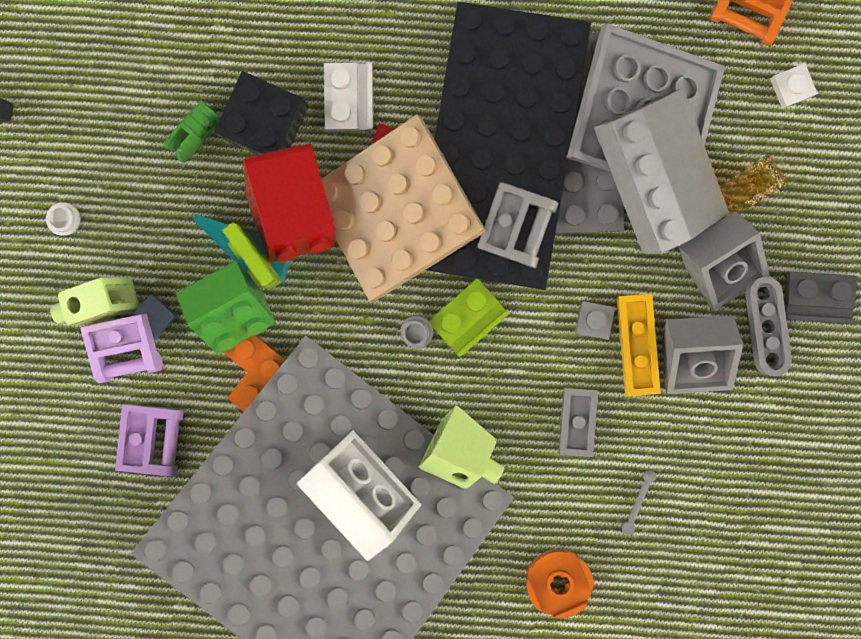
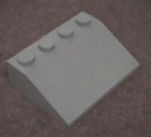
M683 88L594 127L643 254H662L693 239L729 214Z

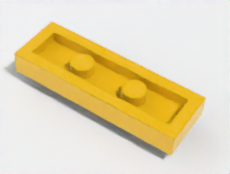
M653 295L618 296L617 307L625 396L661 394Z

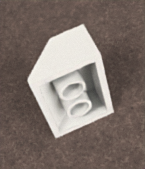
M354 430L296 483L367 561L393 542L421 506V503Z

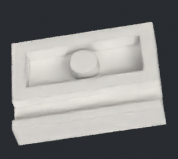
M367 62V64L324 63L326 132L374 131L372 62Z

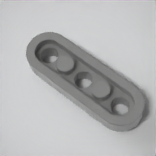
M767 276L759 277L750 281L745 290L754 364L757 370L764 375L781 376L789 370L792 363L783 290L776 279ZM760 288L765 291V297L762 300L757 295ZM764 321L769 323V330L767 332H764L762 329ZM771 353L774 361L771 365H768L766 358Z

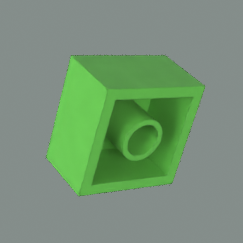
M237 260L176 293L187 325L217 355L234 348L238 343L253 335H258L265 331L266 328L276 324L264 293Z

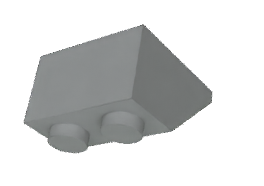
M736 211L679 246L686 270L713 311L744 293L749 282L753 279L770 277L760 232Z
M734 316L666 320L662 342L666 393L733 390L744 345Z

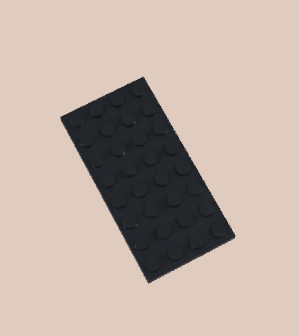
M457 2L434 139L484 227L500 182L552 199L559 204L556 213H552L536 256L539 258L536 268L478 249L480 235L435 263L426 271L546 290L568 163L567 155L572 139L591 22ZM532 205L528 206L514 246L515 250L524 251L539 208Z

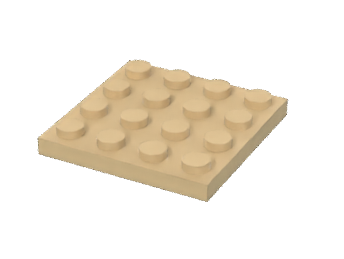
M418 114L321 179L335 226V238L368 300L371 302L377 301L486 232L422 117Z

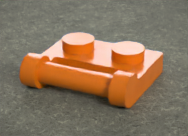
M718 0L710 14L709 20L717 24L722 21L760 38V43L771 46L793 0ZM732 1L770 18L768 26L727 9L729 2Z

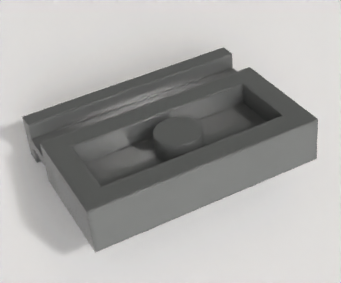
M786 272L784 295L786 319L854 324L852 317L856 302L857 276Z

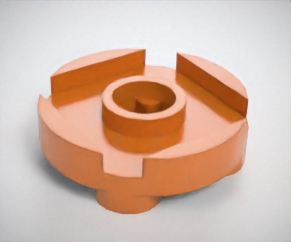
M552 549L545 551L537 556L528 566L526 588L532 604L539 611L562 619L580 613L588 604L587 600L594 587L593 576L586 562L572 550ZM560 575L561 578H568V582L564 584L565 590L559 591L557 587H550V584L554 582V577Z

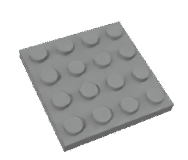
M606 23L602 25L567 158L611 172L594 127L681 88L684 89L705 145L725 66Z

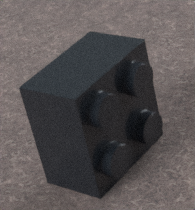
M242 71L214 133L223 140L256 155L291 148L309 106L304 98Z

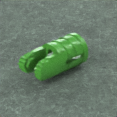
M200 100L197 106L192 109L190 114L180 122L165 140V147L169 151H177L175 153L176 157L183 163L187 162L205 142L206 138L211 135L213 130L216 129L221 117L205 102Z

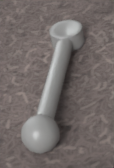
M652 470L645 471L643 475L644 483L628 521H624L621 525V530L626 535H632L635 532L634 521L650 483L656 480V473Z

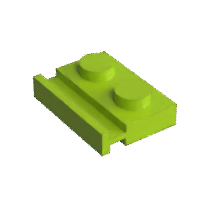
M233 222L222 230L230 240L227 244L238 259L242 258L250 268L247 272L257 286L273 289L283 282L243 226Z
M476 279L429 321L437 333L460 358L507 317L509 313L483 283Z

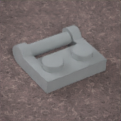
M500 182L484 227L486 232L481 235L477 248L536 268L539 258L536 256L552 213H556L559 203ZM532 205L539 209L525 249L521 252L515 250L514 246L528 206Z

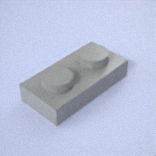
M563 387L558 449L560 455L593 457L598 390Z

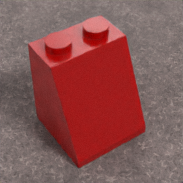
M311 143L243 159L245 196L269 263L276 261L288 262L299 255L322 253L334 246L335 226Z

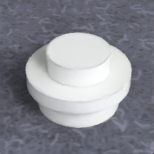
M57 203L48 210L46 223L53 233L67 236L78 229L80 214L71 204Z

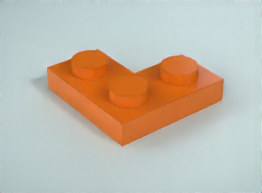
M253 335L238 343L234 348L224 351L223 353L248 372L228 396V399L245 411L286 358L258 335Z

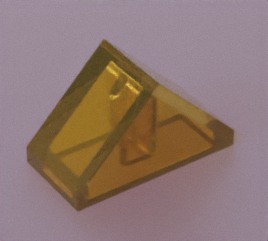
M768 154L720 186L729 214L735 211L740 214L785 186L788 181Z

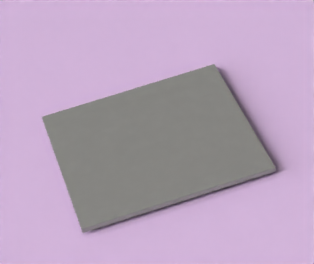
M305 335L130 554L241 639H413L514 497L496 483L492 484L483 477H480L469 488H462L420 469L419 465L434 435ZM352 430L421 503L420 508L393 542L368 561L296 484Z

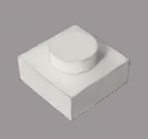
M805 63L770 78L782 109L818 94Z

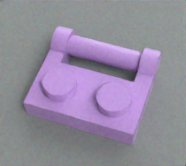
M147 312L80 327L92 374L97 383L109 382L112 377L147 370L149 373L162 370V358L156 350ZM140 349L142 358L110 365L106 363L104 357Z
M122 404L115 471L177 476L178 465L175 464L179 422L183 420L184 409ZM157 419H166L162 463H153Z

